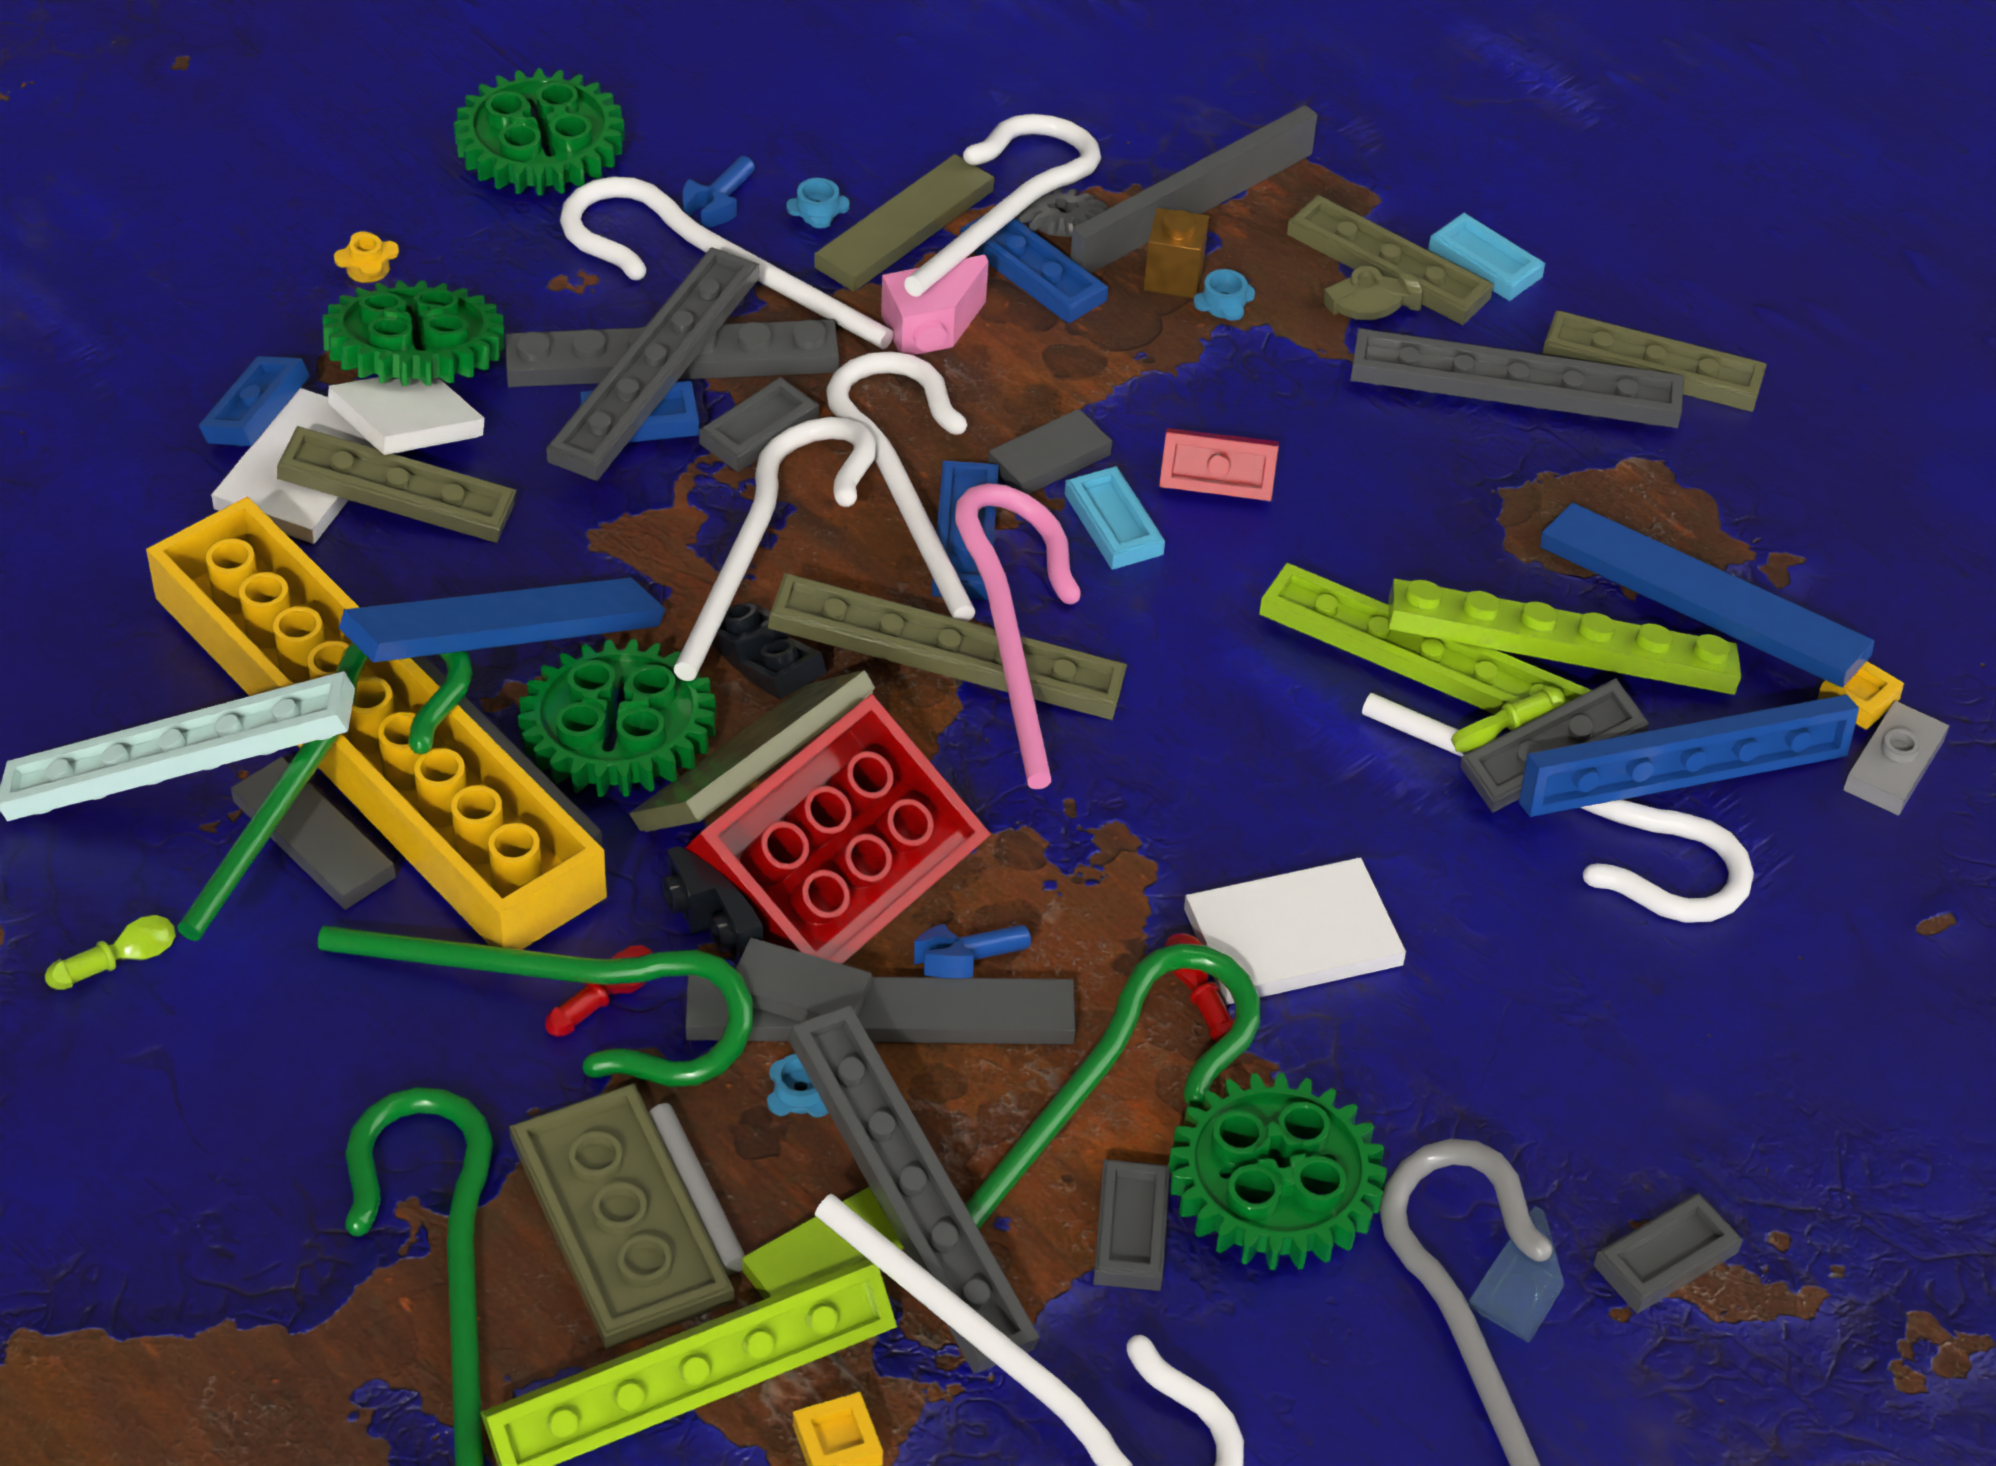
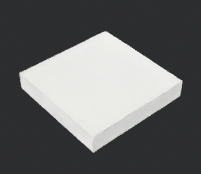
M379 377L329 386L328 404L383 455L483 436L485 418L440 378H432L431 386H426L420 379H412L411 383L407 386L401 385L400 378H391L385 383H379Z

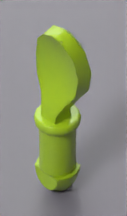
M1548 686L1542 688L1541 692L1513 704L1505 703L1502 705L1501 711L1495 715L1479 720L1456 732L1451 738L1452 744L1456 752L1469 753L1495 740L1504 728L1508 727L1513 731L1564 705L1565 695L1560 689Z
M159 915L140 917L126 926L114 944L108 945L105 941H99L91 949L65 960L58 959L53 962L46 970L45 982L53 989L65 990L72 988L74 983L102 971H113L116 968V960L130 959L143 961L158 956L172 945L176 936L174 926L167 918Z

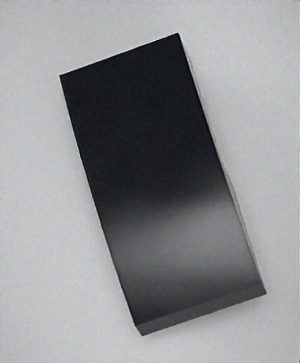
M752 602L730 607L712 645L735 669L756 686L780 700L827 673L821 652L789 638L787 633L768 629L771 611Z
M680 846L668 849L669 876L662 878L661 884L670 911L673 914L682 913L692 934L710 929L720 952L728 950L737 966L750 938L763 941V925L737 888L712 865Z

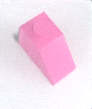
M985 254L965 258L917 297L910 295L906 291L904 282L906 278L919 268L882 275L881 316L886 327L894 332L893 341L899 353L918 355L951 348L956 344L986 303L988 260Z

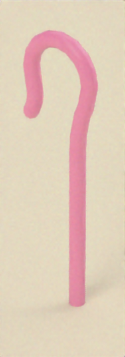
M985 483L968 488L956 503L955 523L966 549L976 563L987 592L1027 784L1033 789H1043L1052 780L1011 591L996 551L987 539L978 519L980 508L986 506L1002 507L1017 513L1031 523L1040 533L1046 545L1047 573L1052 588L1059 599L1065 604H1075L1080 599L1081 591L1070 571L1069 542L1061 523L1047 507L1027 493L1010 486Z

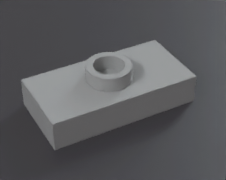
M1894 701L1848 774L1843 790L1899 816L1943 744L1950 725Z

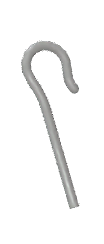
M1449 1138L1424 1145L1402 1160L1385 1184L1379 1210L1384 1237L1407 1270L1422 1282L1438 1304L1452 1332L1509 1465L1541 1466L1463 1293L1441 1263L1423 1247L1409 1228L1406 1211L1410 1194L1421 1179L1436 1169L1451 1165L1472 1167L1485 1174L1494 1186L1506 1231L1519 1250L1536 1262H1544L1552 1255V1244L1534 1226L1529 1215L1519 1175L1503 1154L1474 1140Z

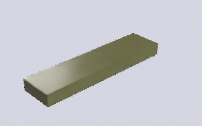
M952 155L817 251L814 258V268L855 292L993 192L994 176L975 165L966 163L960 156Z
M1320 195L1312 199L1288 222V236L1354 270L1361 266H1373L1381 272L1382 276L1397 279L1400 272L1413 274L1420 282L1422 288V305L1461 325H1464L1492 297L1493 283Z
M1558 310L1555 312L1542 355L1684 375V395L1750 412L1754 411L1767 365L1764 362Z
M300 426L296 427L277 465V479L495 543H498L516 500V489L396 454L383 455L378 449Z

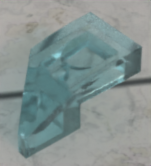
M1537 1206L1531 1210L1529 1215L1534 1226L1552 1244L1553 1249L1550 1258L1544 1262H1536L1519 1250L1510 1238L1469 1300L1471 1309L1530 1343L1564 1287L1545 1212Z

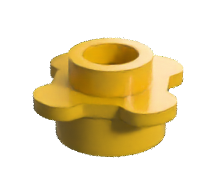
M361 231L351 236L349 244L344 249L337 250L334 253V261L337 266L346 267L347 274L353 280L371 283L383 279L389 273V260L399 255V248L393 241L383 242L378 236Z

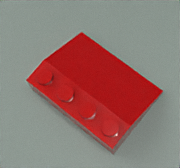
M870 694L709 825L684 849L712 865L737 888L763 925V940L765 942L842 964L987 839L991 833L875 696Z

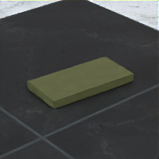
M865 670L804 685L698 762L693 770H687L677 778V781L671 782L629 813L638 829L640 831L645 830V832L700 822L873 693L872 690L875 689V686Z
M634 1083L509 1126L511 1142L605 1350L734 1303V1289Z

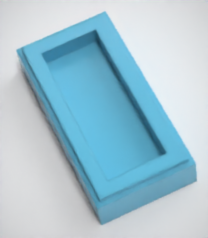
M1466 213L1461 214L1430 236L1429 251L1493 283V291L1508 301H1511L1543 277L1544 262Z
M1117 466L1065 481L1064 495L1112 570L1164 555L1165 540Z

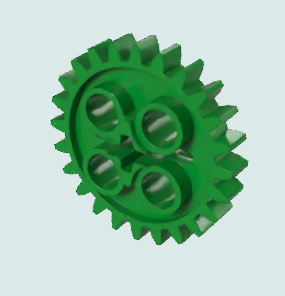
M537 68L534 77L527 78L520 70L515 72L514 81L509 82L501 76H496L495 88L484 84L478 85L479 96L466 95V107L457 108L458 121H454V132L458 157L464 158L466 170L477 169L478 180L484 181L494 177L496 189H501L508 183L515 184L516 194H521L527 186H534L537 195L542 196L546 186L553 185L561 194L564 193L565 183L571 181L578 187L585 185L584 175L596 179L602 178L601 166L613 168L615 166L614 155H622L623 152L622 141H625L621 106L614 105L611 92L601 94L600 83L595 82L584 87L583 75L581 74L568 81L564 80L563 70H558L551 78L545 77L542 68ZM531 106L536 111L538 122L535 117L531 116ZM541 139L543 141V144L548 146L549 156H546L544 153V150L541 146Z
M402 280L396 282L395 288H388L381 283H375V291L373 292L356 288L355 297L341 295L339 296V304L328 305V314H323L324 351H329L330 361H341L342 370L358 368L359 378L377 374L379 375V383H385L391 378H400L402 386L409 385L412 379H420L426 386H431L432 378L438 377L448 383H454V374L458 373L471 378L474 377V368L488 370L489 360L498 361L500 359V351L504 350L503 314H497V306L495 304H484L483 295L468 297V289L466 288L451 292L447 290V283H442L435 288H427V283L423 280H420L415 287H408ZM410 315H412L415 323V340L417 350L415 349L413 343V326L411 323Z
M610 639L606 640L603 652L595 653L589 645L584 644L582 645L581 658L575 659L566 653L559 654L561 668L557 669L552 666L543 665L541 667L542 681L529 680L527 682L528 696L520 697L519 699L521 714L518 715L520 739L523 740L524 754L526 757L534 756L535 766L540 771L550 769L552 783L554 784L572 777L573 792L576 793L583 790L589 783L596 784L598 797H603L610 785H618L624 797L630 795L632 784L638 782L649 792L654 791L655 777L660 775L670 782L677 781L676 765L693 770L696 767L695 753H708V737H713L716 734L715 695L711 694L710 680L708 677L699 678V672L692 681H684L678 678L674 673V666L681 652L676 651L662 658L661 645L659 643H655L646 652L638 651L637 640L631 639L625 650H617L615 644ZM624 684L625 701L618 704L621 685ZM616 729L617 739L615 747L610 751L612 746L610 732H614Z
M1252 1073L1249 1089L1244 1091L1233 1080L1228 1079L1225 1082L1223 1099L1213 1092L1205 1091L1203 1093L1201 1109L1190 1106L1186 1109L1184 1126H1176L1173 1146L1170 1150L1168 1164L1172 1173L1170 1193L1171 1195L1181 1196L1180 1216L1192 1217L1197 1215L1194 1233L1197 1237L1216 1231L1218 1233L1216 1247L1218 1253L1221 1254L1228 1250L1235 1243L1242 1247L1241 1263L1247 1265L1253 1259L1256 1252L1265 1253L1270 1270L1276 1269L1280 1255H1290L1297 1269H1303L1306 1253L1309 1251H1313L1320 1260L1327 1263L1331 1258L1333 1243L1347 1251L1351 1250L1355 1233L1367 1234L1370 1230L1373 1213H1379L1387 1168L1381 1166L1384 1152L1383 1145L1371 1143L1374 1130L1373 1124L1361 1123L1354 1125L1358 1109L1355 1103L1337 1109L1334 1107L1337 1090L1331 1088L1320 1097L1311 1094L1312 1080L1307 1077L1301 1082L1297 1090L1288 1088L1284 1073H1278L1274 1087H1265L1259 1075ZM1230 1145H1238L1244 1148H1236ZM1309 1191H1318L1325 1195H1317ZM1244 1200H1255L1260 1203H1249Z

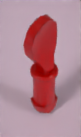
M1179 933L1167 938L1165 947L1178 943L1203 944L1194 936ZM1179 969L1172 971L1192 991L1190 1001L1199 1009L1210 1030V1037L1217 1043L1229 1032L1235 1020L1230 1015L1219 995V986L1215 982H1208V974L1201 970Z
M643 945L630 946L618 952L611 959L640 957L652 954V951ZM647 982L610 985L585 983V987L562 1005L551 1009L545 1019V1029L552 1036H566L574 1032V1027L598 1008L606 1007L610 1002V994L633 993Z

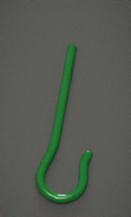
M354 643L344 650L335 672L345 671L355 687L353 703L356 697L357 683L365 664L370 660ZM468 651L439 654L446 662L448 674L444 684L414 716L408 741L409 747L414 753L422 755L431 750L437 727L466 696L473 676ZM340 734L326 740L307 742L301 746L177 926L178 931L185 938L192 941H199Z
M326 925L321 927L318 935V948L321 951L601 985L639 983L662 977L695 975L709 980L722 992L728 1006V1023L721 1039L708 1053L693 1060L670 1061L633 1049H605L588 1055L583 1061L582 1069L584 1074L591 1078L624 1074L668 1087L698 1086L722 1075L743 1054L753 1029V999L743 976L723 958L697 949L655 952L631 958L599 959Z
M1178 943L1156 949L1133 967L1118 996L1114 1014L1100 1041L966 1202L965 1207L978 1230L1121 1056L1139 1021L1142 1005L1154 982L1165 973L1179 969L1201 970L1216 977L1230 991L1235 1003V1020L1229 1032L1194 1063L1186 1078L1183 1090L1184 1101L1187 1106L1200 1108L1203 1093L1207 1090L1210 1091L1216 1077L1250 1047L1260 1027V997L1251 976L1232 957L1206 945Z
M415 1087L390 1093L366 1108L351 1128L345 1158L353 1192V1204L347 1214L345 1226L349 1234L363 1236L371 1229L377 1217L380 1204V1188L372 1152L375 1140L386 1126L401 1117L413 1114H436L453 1121L463 1132L467 1147L463 1167L454 1187L447 1223L455 1466H484L482 1416L480 1413L482 1410L474 1237L479 1196L487 1180L494 1143L486 1118L468 1099L445 1089Z

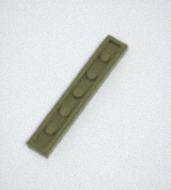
M784 573L770 613L768 629L1008 692L995 629ZM1020 636L1034 700L1113 720L1127 664Z

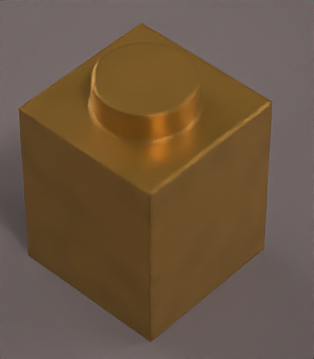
M1156 208L1148 241L1144 291L1194 298L1198 292L1204 265L1209 222L1208 215L1189 213L1184 210Z

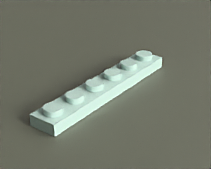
M345 671L9 760L6 763L0 785V812L7 821L34 814H44L56 808L91 799H101L117 792L144 785L158 784L167 779L201 770L215 769L224 764L258 755H269L278 750L307 742L329 739L335 735L348 732L355 687Z

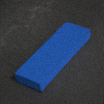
M981 217L960 228V234H962L965 230L972 226ZM1013 218L973 251L977 256L985 254L989 265L1068 324L1107 301V285L1023 223H1020L1016 218Z
M943 461L937 535L969 599L988 600L985 585L976 563L966 549L956 526L955 510L957 501L968 488L985 483L998 484L999 464ZM986 506L978 511V519L987 539L993 546L996 507ZM932 579V596L942 597L934 579Z

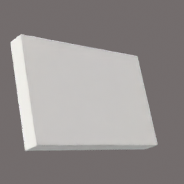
M300 388L211 496L213 508L218 511L248 496L286 535L315 544L349 500L277 479V465L296 427L300 426L372 448L375 447L328 404V397Z
M1361 857L1193 893L1185 897L1184 910L1196 938L1203 945L1232 957L1251 976L1259 997L1403 966L1406 951ZM1214 977L1225 1005L1233 1004L1234 1001L1230 991Z

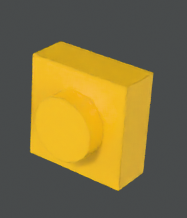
M1866 661L1843 688L1825 680L1821 684L1817 700L1848 695L1859 707L1855 724L1867 730L1890 709L1894 701L1898 702L1900 700L1904 683Z
M861 1392L793 1411V1428L807 1466L883 1465V1449Z

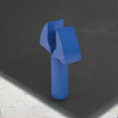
M747 156L738 157L711 185L705 186L688 179L683 189V212L691 217L695 210L704 208L701 211V225L705 228L717 226L734 219L737 216V199L729 196L754 172L755 165L753 161Z
M941 924L925 931L915 939L914 964L924 963V975L971 978L973 977L974 960L1026 950L1030 947L1031 935L1026 926L1017 925L958 937L949 931L945 924Z

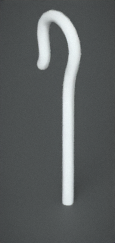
M1027 114L1013 116L1000 122L984 141L967 147L963 153L964 160L970 165H979L995 159L1012 139L1034 134L1064 140L1074 146L1080 153V156L1064 165L1053 167L1040 173L1018 187L906 278L904 282L906 291L912 296H920L1037 199L1057 188L1073 184L1091 175L1101 160L1099 144L1087 130L1071 121L1051 115Z
M613 176L597 179L577 188L563 203L560 224L566 238L582 252L620 267L632 280H641L646 274L645 264L640 257L628 247L590 232L582 223V213L588 206L600 200L617 197L631 198L645 203L671 229L705 253L713 247L758 263V282L828 320L834 319L835 324L881 349L887 348L893 339L894 332L892 329L698 224L683 212L674 200L654 184L631 177Z
M893 351L868 353L851 359L833 373L827 386L826 393L829 409L836 417L850 418L864 424L876 440L874 460L952 618L968 622L974 617L975 609L896 451L873 421L861 413L852 403L848 393L851 386L860 379L874 374L892 373L904 375L921 384L926 393L931 415L946 431L954 435L962 434L967 428L966 418L952 407L944 378L930 363L914 355Z
M825 417L808 420L786 429L771 439L758 456L755 473L756 490L753 504L674 666V673L678 678L684 681H692L696 678L768 527L776 507L780 463L797 448L815 441L837 439L852 443L854 446L853 451L837 473L833 486L834 497L837 503L842 507H850L857 500V484L875 458L876 440L867 426L850 418Z
M1370 693L1362 709L1363 715L1460 757L1465 755L1456 752L1451 741L1452 736L1459 731L1458 729L1374 693ZM1624 799L1580 807L1620 824L1654 833L1671 834L1702 842L1721 856L1726 863L1729 874L1727 884L1718 893L1706 898H1685L1670 894L1625 868L1595 863L1588 865L1583 871L1584 882L1589 886L1619 892L1659 916L1684 923L1712 922L1734 913L1749 896L1754 876L1749 854L1733 833L1712 820L1675 810L1657 809Z
M829 1194L820 1203L815 1211V1216L1043 1402L1081 1441L1096 1466H1133L1120 1451L1105 1426L1086 1404L1056 1376L835 1195ZM1143 1335L1131 1337L1127 1342L1126 1351L1140 1375L1155 1389L1196 1413L1210 1429L1216 1444V1462L1214 1466H1243L1244 1440L1234 1414L1213 1391L1168 1364L1160 1356L1148 1337Z

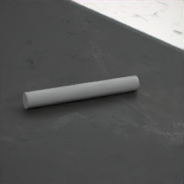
M662 1103L653 1107L649 1111V1115L726 1274L733 1275L742 1271L744 1251L672 1106L668 1103Z

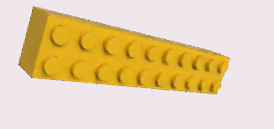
M248 496L146 549L157 601L249 696L335 674L344 650L353 643L339 629L344 609L360 607ZM411 658L381 662L369 660L365 664L357 683L356 697L352 706L348 732L338 736L318 768L489 946L523 950L606 899L604 849L459 705L437 727L431 750L422 755L414 753L409 747L408 742L412 721L419 709L440 687Z

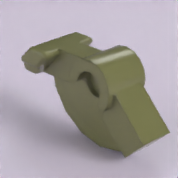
M1361 266L1352 272L1351 277L1324 289V305L1333 315L1341 313L1356 320H1375L1389 316L1398 310L1401 305L1408 307L1410 310L1419 311L1422 305V288L1420 282L1413 274L1400 272L1397 279L1382 276L1381 272L1373 266Z

